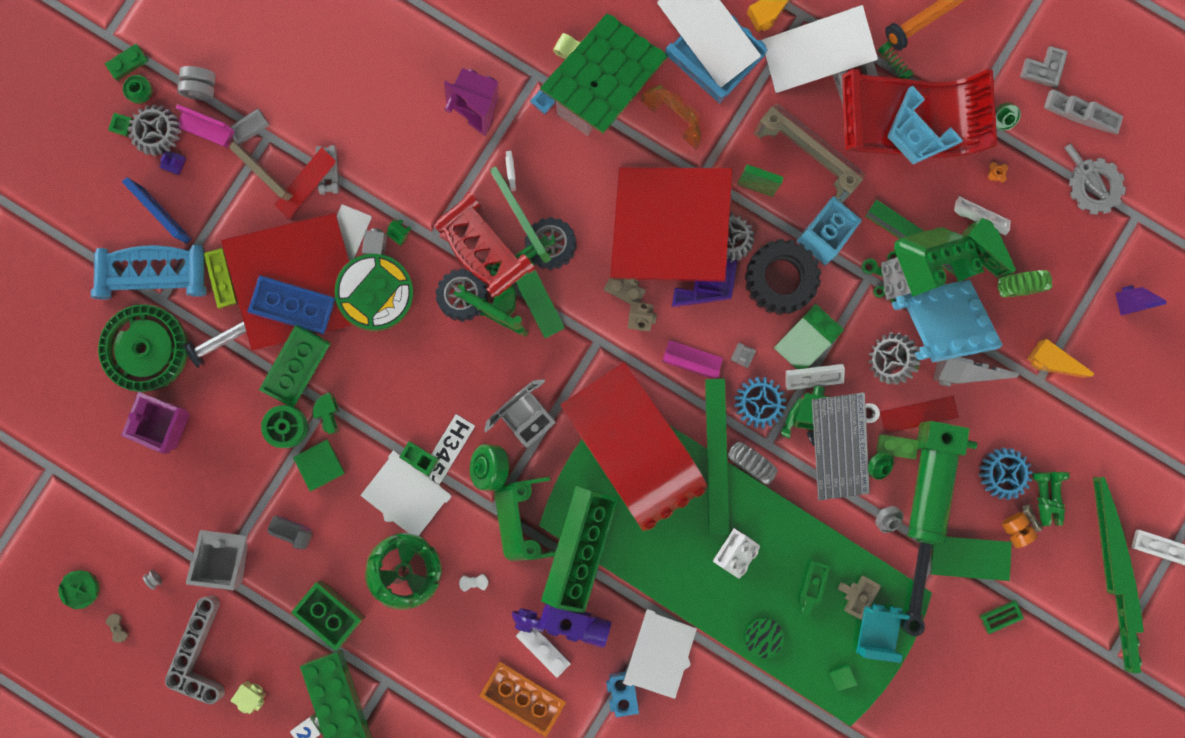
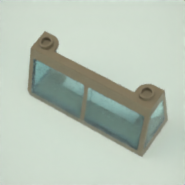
M779 104L772 106L754 132V135L761 140L762 137L767 135L775 138L780 131L838 178L833 184L837 190L835 198L841 203L852 194L866 175L865 172Z

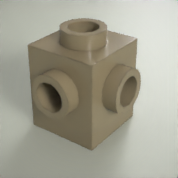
M631 302L628 329L650 331L651 324L656 323L657 313H653L654 305Z

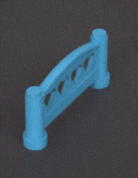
M159 245L131 247L108 253L106 248H97L96 252H94V286L91 289V298L98 300L111 299V290L187 288L186 295L206 296L207 287L204 286L205 250L201 245H192L190 251ZM165 259L166 265L158 276L151 263L153 260L160 262ZM173 259L178 261L185 259V265L177 275L170 263ZM136 260L139 262L146 260L147 266L139 276L132 264ZM116 261L121 263L128 261V266L120 277L113 264Z

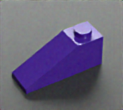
M1134 285L1123 287L1122 292L1115 293L1121 315L1167 304L1165 299L1144 287L1134 288Z

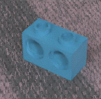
M627 671L609 674L610 680H606L607 690L612 692L613 700H609L610 710L615 712V717L639 714L635 685H625L622 689L615 686L618 680L624 681ZM627 700L629 702L628 707L620 708L618 706L619 701Z

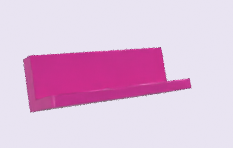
M177 104L176 108L182 114L178 121L180 125L176 127L228 148L235 133L232 128L225 123Z
M670 340L662 362L711 379H718L723 358Z

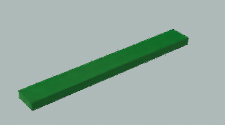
M705 379L709 535H729L725 379Z

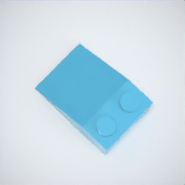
M833 196L796 242L804 244V248L807 251L810 249L814 253L813 256L826 265L839 253L862 220Z

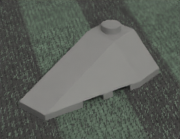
M957 357L938 361L933 380L938 381L941 386L950 387L951 384L1016 378L1019 373L997 367H992L991 370L988 364L974 363L973 360Z

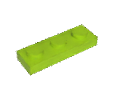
M223 248L205 252L204 256L217 308L221 309L238 304Z

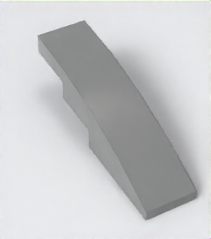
M1056 90L1049 91L1044 109L1059 116L1112 134H1118L1124 117L1096 102L1088 103L1076 96L1068 97Z

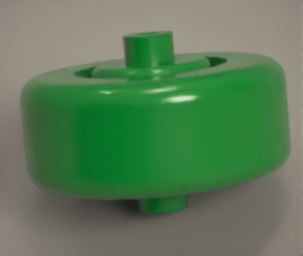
M482 444L475 449L469 467L473 485L482 491H497L503 487L509 474V459L506 451L501 446Z

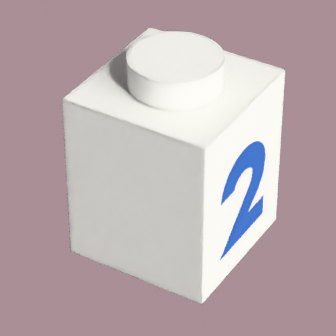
M313 714L294 727L290 733L294 738H316L322 731L317 717Z

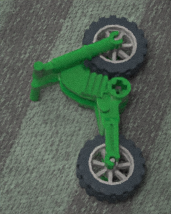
M548 217V219L542 218L539 220L540 222L533 223L532 227L537 236L542 237L540 241L551 260L547 263L543 262L528 236L525 237V249L516 254L515 257L519 258L524 254L532 262L533 266L538 265L540 268H548V270H553V268L560 269L562 265H567L570 262L569 260L573 259L575 255L574 252L577 245L574 232L567 222L564 223L562 219H554L553 217ZM551 232L550 236L548 237L547 235H544V233ZM554 232H557L561 235L555 238ZM562 239L565 240L564 246L557 244V242ZM501 262L487 265L486 270L491 272V276L497 274L495 271L499 270ZM459 269V271L452 270L450 274L443 276L444 279L442 281H439L438 289L436 288V301L447 317L455 321L465 322L467 319L469 321L473 320L475 316H486L524 337L528 335V330L521 324V317H510L516 308V290L514 285H511L498 297L495 296L493 303L490 304L488 303V291L486 290L485 283L470 271L465 269ZM466 283H469L473 286L468 290L465 289ZM454 288V294H449L451 289ZM457 298L454 304L451 305L449 299ZM459 303H461L464 306V308L456 307Z

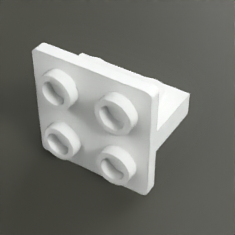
M733 529L713 562L740 579L746 573L752 559L757 556L760 545L736 529Z

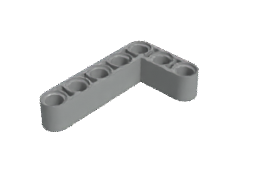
M213 595L203 597L196 603L165 678V684L171 690L206 704H214L223 698L225 694V688L222 684L192 672L220 605L218 598ZM206 600L211 603L210 610L205 607ZM198 619L203 621V628L197 625ZM191 637L196 641L195 646L190 644L189 640ZM182 656L187 657V665L182 662ZM175 674L180 677V683L174 680ZM192 682L198 684V690L193 689ZM210 689L215 690L216 698L210 695Z

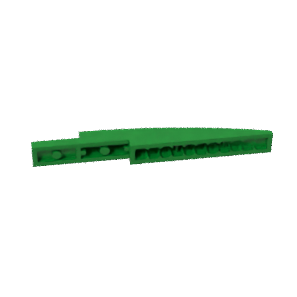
M1093 477L1107 593L1114 594L1116 598L1124 670L1133 674L1141 673L1142 659L1138 651L1140 642L1136 633H1142L1144 629L1132 563L1120 519L1105 477Z

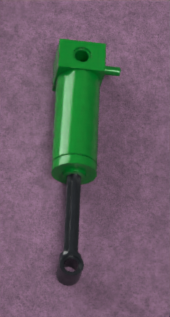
M934 421L920 423L917 440H919L917 450H921L909 522L910 529H908L907 537L916 538V541L920 543L909 612H905L910 618L909 620L901 619L900 621L901 629L912 636H919L925 630L921 608L931 545H936V542L944 544L946 542L945 535H947L959 456H965L967 448L976 449L978 446L976 441L968 440L970 428ZM915 620L916 627L910 630L909 623Z

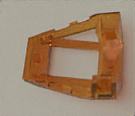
M662 85L650 88L641 95L640 101L652 112L655 113L665 102L690 125L683 133L682 138L696 150L699 148L701 132L698 112L692 106L688 107L680 95L677 93L673 94Z

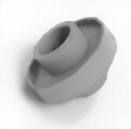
M890 506L879 512L875 524L881 532L889 533L901 525L904 515L898 507Z

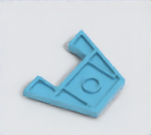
M912 85L908 88L887 137L914 165L962 143L963 140L952 128L946 130L940 138L914 111L925 98Z

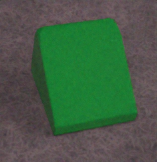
M847 664L829 672L837 691L858 685Z

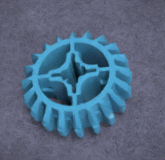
M759 377L755 378V383L752 379H749V386L743 383L742 387L745 390L738 389L737 392L741 396L734 397L735 400H740V403L734 404V407L741 408L736 414H744L740 420L744 421L748 418L746 425L749 426L753 421V428H757L760 423L762 429L766 426L765 422L769 427L773 426L771 420L776 423L779 422L776 415L783 417L784 414L779 410L786 409V406L781 405V402L787 401L786 398L780 399V395L784 394V391L777 392L780 385L772 387L774 380L767 384V377L762 379V383ZM760 387V391L755 398L746 397L752 388ZM766 389L774 396L775 403L767 399ZM762 398V401H764L766 405L760 406L759 409L758 405H756V402L753 401ZM745 403L754 407L755 416L748 412ZM765 408H774L771 415L760 419Z
M1001 448L1000 451L994 449L993 454L988 453V459L982 460L985 466L979 467V469L983 470L979 477H984V480L980 483L983 485L987 484L984 490H991V496L997 495L998 499L1005 498L1006 500H1010L1011 496L1018 498V493L1021 495L1025 494L1023 488L1029 489L1030 486L1027 482L1033 481L1032 478H1028V474H1033V471L1028 470V467L1032 464L1025 463L1027 457H1021V452H1015L1013 448H1009L1008 451L1006 448ZM1003 458H1008L1012 460L1014 463L1006 466L999 460ZM993 468H994L995 471H996V474H995L994 477H993ZM1017 471L1019 473L1018 479L1016 478ZM1006 482L1012 487L1004 490L998 484Z

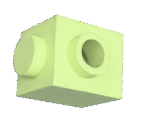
M246 681L241 684L231 702L236 704L241 712L251 714L255 710L259 711L265 703L263 698L266 693L260 685Z

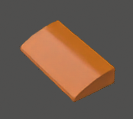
M501 662L498 663L478 696L547 738L566 704L562 699Z

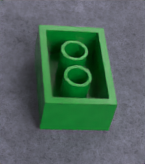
M323 580L317 581L291 612L292 615L335 651L345 643L365 619L362 613Z

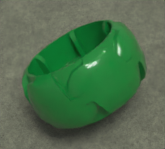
M399 533L389 536L378 543L367 558L365 571L367 587L372 596L388 608L409 610L427 602L439 587L442 575L439 555L427 540L418 535ZM398 549L401 563L391 570H380L383 566L382 561L389 552ZM414 555H420L425 563L426 575L424 577L412 574L413 571L409 562ZM407 580L413 593L410 595H397L391 592L392 589L390 587L388 589L386 587L392 583L400 584Z

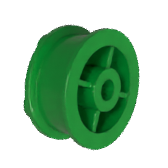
M286 405L275 406L264 415L261 422V432L264 439L270 445L277 448H292L299 445L305 439L308 432V422L303 412L295 407Z

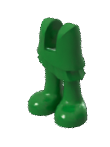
M1037 472L1032 474V478L1037 482L1040 497L1037 498L1039 502L1037 505L1042 526L1051 525V513H1053L1054 524L1056 526H1063L1066 508H1064L1065 504L1062 502L1061 484L1062 481L1069 479L1070 472ZM1049 480H1050V484H1051L1052 500H1049V492H1048V482H1049Z

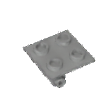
M898 258L882 262L881 271L886 300L910 294L911 292Z

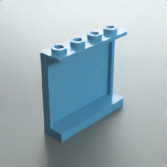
M733 15L731 16L760 53L761 57L722 87L717 85L682 36L673 44L670 43L665 51V54L668 55L671 61L719 104L765 57L768 50L766 45L761 40H756L752 36L751 31L746 27L743 28Z

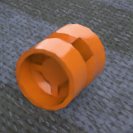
M1024 512L1014 514L1001 522L1005 532L1011 534L1009 539L1015 548L1024 547L1038 538L1034 528L1028 526L1030 521Z

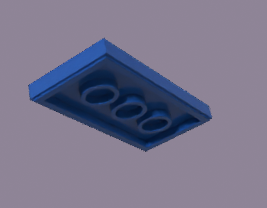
M129 177L122 181L174 238L186 244L192 240L142 185Z
M259 275L247 312L294 327L298 324L311 332L325 335L335 298Z

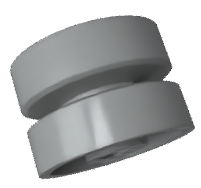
M193 66L180 68L179 79L181 81L178 82L177 89L179 95L194 100L208 101L213 99L214 88L212 86L215 85L216 79L214 72Z

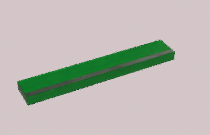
M877 199L865 215V217L898 239L925 232ZM951 262L942 265L945 270L956 276Z

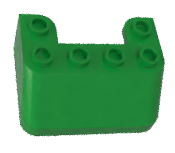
M944 227L903 237L894 244L897 258L912 297L945 284L946 273L942 267L944 264L951 262L958 282L985 272L982 261L976 251L975 243L970 238Z

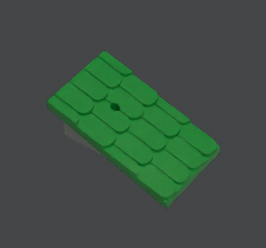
M607 13L540 87V91L556 101L557 115L586 136L590 134L593 128L604 134L665 62L668 55Z

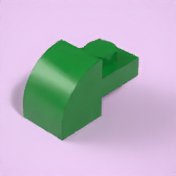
M333 393L321 396L313 408L314 419L319 420L322 418L321 425L324 432L331 435L339 432L333 414L340 412Z
M408 441L399 456L400 459L427 476L431 475L440 460L435 455Z

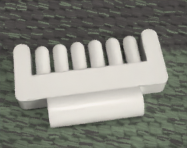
M506 151L505 159L511 191H516L513 156L511 151Z

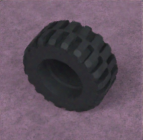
M778 239L776 242L771 241L762 246L753 255L746 268L745 280L747 284L745 286L746 290L750 292L749 297L757 302L756 305L759 308L763 307L766 309V312H775L776 315H782L783 313L791 314L806 306L818 292L817 288L821 283L819 279L821 269L817 267L819 264L817 258L814 259L812 257L814 253L810 249L808 251L804 249V244H795V240L790 239L788 241ZM784 260L795 266L799 273L800 283L794 292L782 295L774 292L768 286L765 272L772 262Z

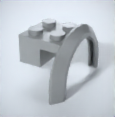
M533 380L514 395L486 421L484 432L486 433L502 418L526 448L556 423L531 393L534 389L541 386L545 380Z

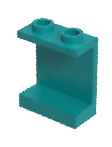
M873 604V607L865 606L856 653L864 658L901 663L902 654L895 651L901 619L909 620L910 616L903 613V609L898 607L885 609V606Z

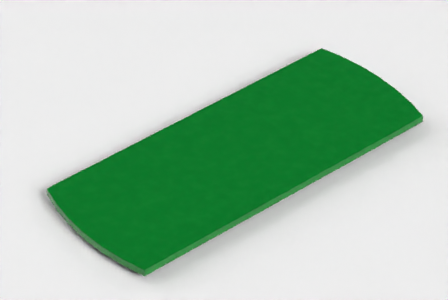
M669 425L696 464L708 487L707 448ZM581 439L556 480L546 503L540 527L560 539L576 486L618 498L619 500L599 565L851 727L874 704L901 668L917 636L909 635L899 627L895 651L902 654L901 663L864 658L856 653L862 620L844 611L849 600L845 599L846 593L837 588L840 582L850 587L852 583L857 585L861 576H864L881 585L870 607H873V604L885 606V609L898 607L903 609V613L909 612L913 587L912 579L727 462L729 535L733 529H736L760 545L757 556L748 565L746 573L738 579L713 562L729 535H709L708 488L700 497L695 496L689 500L685 507L674 510L670 517L662 518L656 522V526L652 529L643 531L583 439ZM811 559L831 565L821 602L817 608L813 607L811 616H807L801 613L803 603L799 601ZM926 588L924 589L921 608L923 621L932 592ZM758 618H769L775 621L784 633L782 649L770 658H760L753 655L745 643L747 627L753 620ZM915 620L909 623L910 630L915 629ZM847 664L858 685L837 691L829 672Z

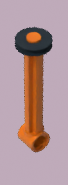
M938 0L900 26L896 23H891L890 26L885 28L886 37L893 45V48L901 51L907 47V39L965 0Z

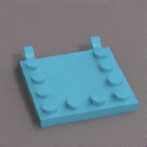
M970 280L945 284L912 297L911 293L896 297L897 301L892 302L894 310L907 308L923 341L924 346L919 348L920 352L915 353L918 360L931 358L933 363L999 349L1003 345Z

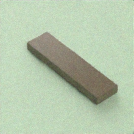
M233 142L229 146L280 198L290 200L293 197L242 145Z

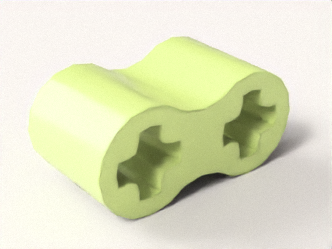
M562 33L553 52L559 57L566 59L580 42Z

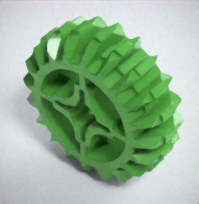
M1039 270L1002 277L998 280L997 287L1001 297H1017L1050 290L1053 281L1049 271Z

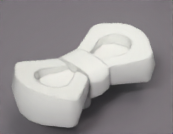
M484 574L472 578L463 575L459 581V586L463 592H466L471 587H478L484 591L489 581Z

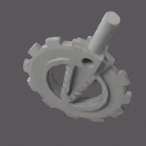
M1071 143L1064 147L1077 165L1073 171V178L1069 180V186L1072 187L1070 196L1072 200L1075 199L1077 201V207L1082 211L1084 209L1089 210V214L1094 215L1101 211L1105 214L1111 212L1113 206L1118 207L1122 202L1120 200L1121 195H1125L1126 190L1122 182L1125 180L1124 176L1116 170L1118 167L1112 162L1110 164L1106 163V159L1097 158V161L1093 162L1091 159L1083 161ZM1100 174L1104 175L1110 183L1109 193L1103 184V180H1101V176H1099ZM1084 185H1087L1102 200H1095L1089 197Z

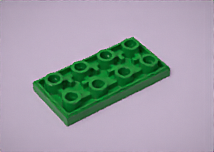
M946 537L945 544L936 542V545L932 544L930 574L1010 581L1012 542Z

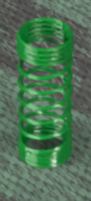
M890 41L883 44L878 49L879 54L882 57L887 56L885 61L890 60L888 65L893 64L891 69L896 68L894 73H898L897 77L899 79H909L914 74L912 70L909 69L899 75L908 65L896 71L905 61L893 67L902 57L890 63L899 53L887 59L895 49L884 55L893 45Z

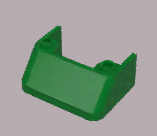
M551 477L507 483L495 491L494 495L503 553L507 560L525 561L555 556L556 550L541 552L538 542L534 540L523 541L518 502L530 498L532 494L531 484L551 481Z

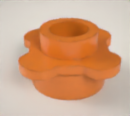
M993 162L989 165L988 179L990 181H1000L1003 183L1007 180L1006 171L1008 166L1006 164L997 165Z

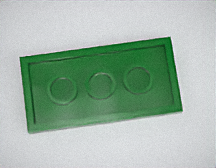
M296 324L259 390L294 408L331 343Z

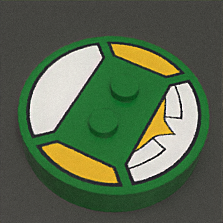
M365 254L356 257L343 267L336 280L335 299L341 314L350 324L361 330L379 332L396 326L408 314L413 300V286L406 269L395 259L382 254Z

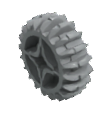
M154 104L152 107L145 105V111L138 109L139 114H133L135 119L129 120V123L132 124L131 127H128V131L131 132L128 135L132 140L131 143L137 146V150L143 151L146 155L150 153L153 156H157L158 153L163 155L164 150L171 152L170 146L176 147L174 141L180 140L176 135L182 133L176 127L180 125L176 121L177 116L171 110L161 105L159 108ZM150 127L156 129V131H158L159 134L153 132V130Z
M734 213L730 214L727 259L731 263L735 259L739 261L742 257H746L754 243V232L751 231L752 225H746L747 219L742 221L740 220L741 215L734 217ZM743 241L741 246L734 248L735 243Z
M889 333V337L886 335L882 336L883 341L876 340L877 346H871L874 352L868 353L869 356L873 357L868 361L869 364H873L870 370L875 371L874 376L880 377L879 380L881 382L886 381L889 385L892 383L899 385L900 381L906 383L907 377L913 378L912 371L918 372L915 366L921 365V363L916 361L915 353L919 350V347L914 346L916 342L909 340V336H903L901 333L896 335ZM897 344L891 351H886L888 347ZM905 352H907V361L904 359ZM889 355L897 357L896 360L900 361V363L896 361L894 362L892 360L893 358ZM883 357H884V359H885L884 365L882 364V358H883ZM897 367H904L901 371L891 374Z
M736 442L727 454L732 462L764 484H769L776 477L777 468L744 443Z

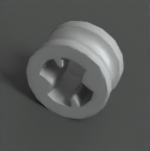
M150 570L149 575L145 574L143 576L144 582L152 590L156 589L157 585L163 583L160 575L154 570Z

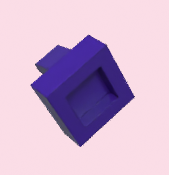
M166 151L160 160L159 168L180 175L186 158Z

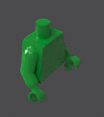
M814 386L813 394L805 393L804 398H800L795 402L785 421L786 426L782 428L781 434L783 437L790 438L792 426L814 430L812 399L827 398L828 396H824V387Z

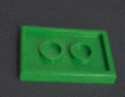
M747 164L737 185L773 197L782 184L784 177Z

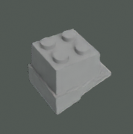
M200 530L186 584L227 590L238 589L240 583L243 582L248 543H246L247 536Z

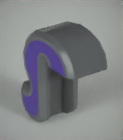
M279 515L272 517L267 529L269 535L292 543V547L301 550L308 547L313 536L312 529Z

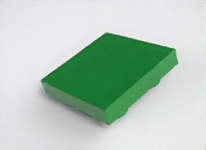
M328 439L293 457L310 492L346 474Z

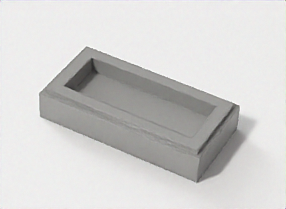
M256 109L230 126L235 131L232 138L235 143L241 145L270 125L261 111Z

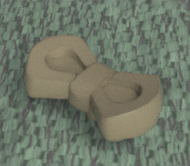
M1024 505L1023 512L1028 517L1035 532L1043 530L1042 524L1033 514L1031 505Z
M111 614L105 623L111 627L110 630L113 633L112 640L117 643L124 642L129 633L123 630L120 624L122 615Z

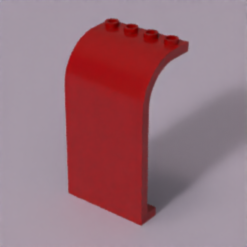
M852 69L842 75L845 151L905 156L887 136L908 88L912 85L925 98L914 111L939 138L946 130L952 128L963 140L962 143L929 158L965 156L997 146L993 70L986 69L971 77L949 82H926L860 74L858 69Z
M624 362L560 404L643 531L652 529L656 526V522L662 518L670 517L674 510L685 507L689 500L695 496L700 497L708 488L702 474L687 450Z

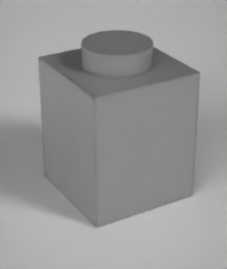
M371 228V231L365 230L362 249L364 255H385L387 235L382 232L383 230Z

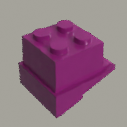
M462 68L454 84L446 80L444 82L446 107L444 110L451 113L454 109L469 120L468 124L486 136L492 124L493 112L499 99L498 81L490 76H482L472 69Z
M138 392L121 436L157 452L169 454L171 450L177 449L190 413L186 412L187 409Z

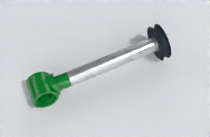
M244 322L237 324L197 347L191 341H189L188 345L184 344L185 351L197 368H199L200 364L204 366L202 358L204 355L247 333Z

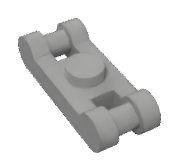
M329 145V147L323 149L337 162L319 182L318 190L320 195H324L326 192L340 193L336 145ZM316 146V153L323 146ZM332 180V184L326 185V181Z

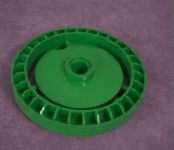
M134 305L119 311L106 323L100 335L98 355L104 372L115 384L130 391L152 392L168 386L181 374L188 358L184 344L188 345L189 343L184 327L174 315L156 306ZM147 316L157 317L168 326L174 338L175 349L172 348V341L166 329L154 321L147 320ZM127 322H130V328L127 331L123 332L120 330ZM146 344V351L142 353L141 347ZM168 363L170 364L161 375L152 380L137 382L128 378L130 375L149 377L159 373Z

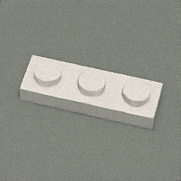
M960 196L956 200L954 211L961 217H968L974 220V222L981 218L988 219L994 224L999 233L1005 236L1010 231L1011 220Z
M843 364L788 370L786 371L785 386L787 390L814 386L844 384L845 368Z
M1136 529L1131 548L1185 565V544Z
M532 629V633L520 631L516 635L556 677L571 664L540 631Z

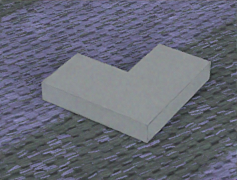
M1049 46L1043 63L1029 58L1025 59L1020 78L1057 88L1068 51Z

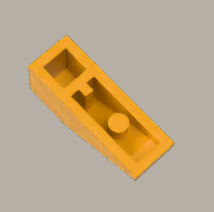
M760 0L750 5L747 15L756 31H767L772 28L790 0Z
M1048 339L1039 341L1027 358L1031 362V366L1037 370L1082 378L1094 375L1092 371Z

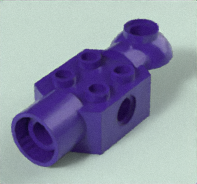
M545 604L541 618L537 617L538 613L524 608H520L519 611H512V618L517 630L532 633V629L542 632L546 629L550 635L558 636L562 634L570 641L577 642L579 639L581 642L604 648L612 623V621L599 618L587 611L585 613L554 608L548 604ZM563 619H569L571 621V624L565 626L561 623V621Z

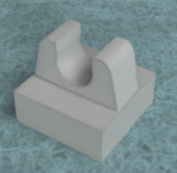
M738 343L730 361L749 368L756 350Z

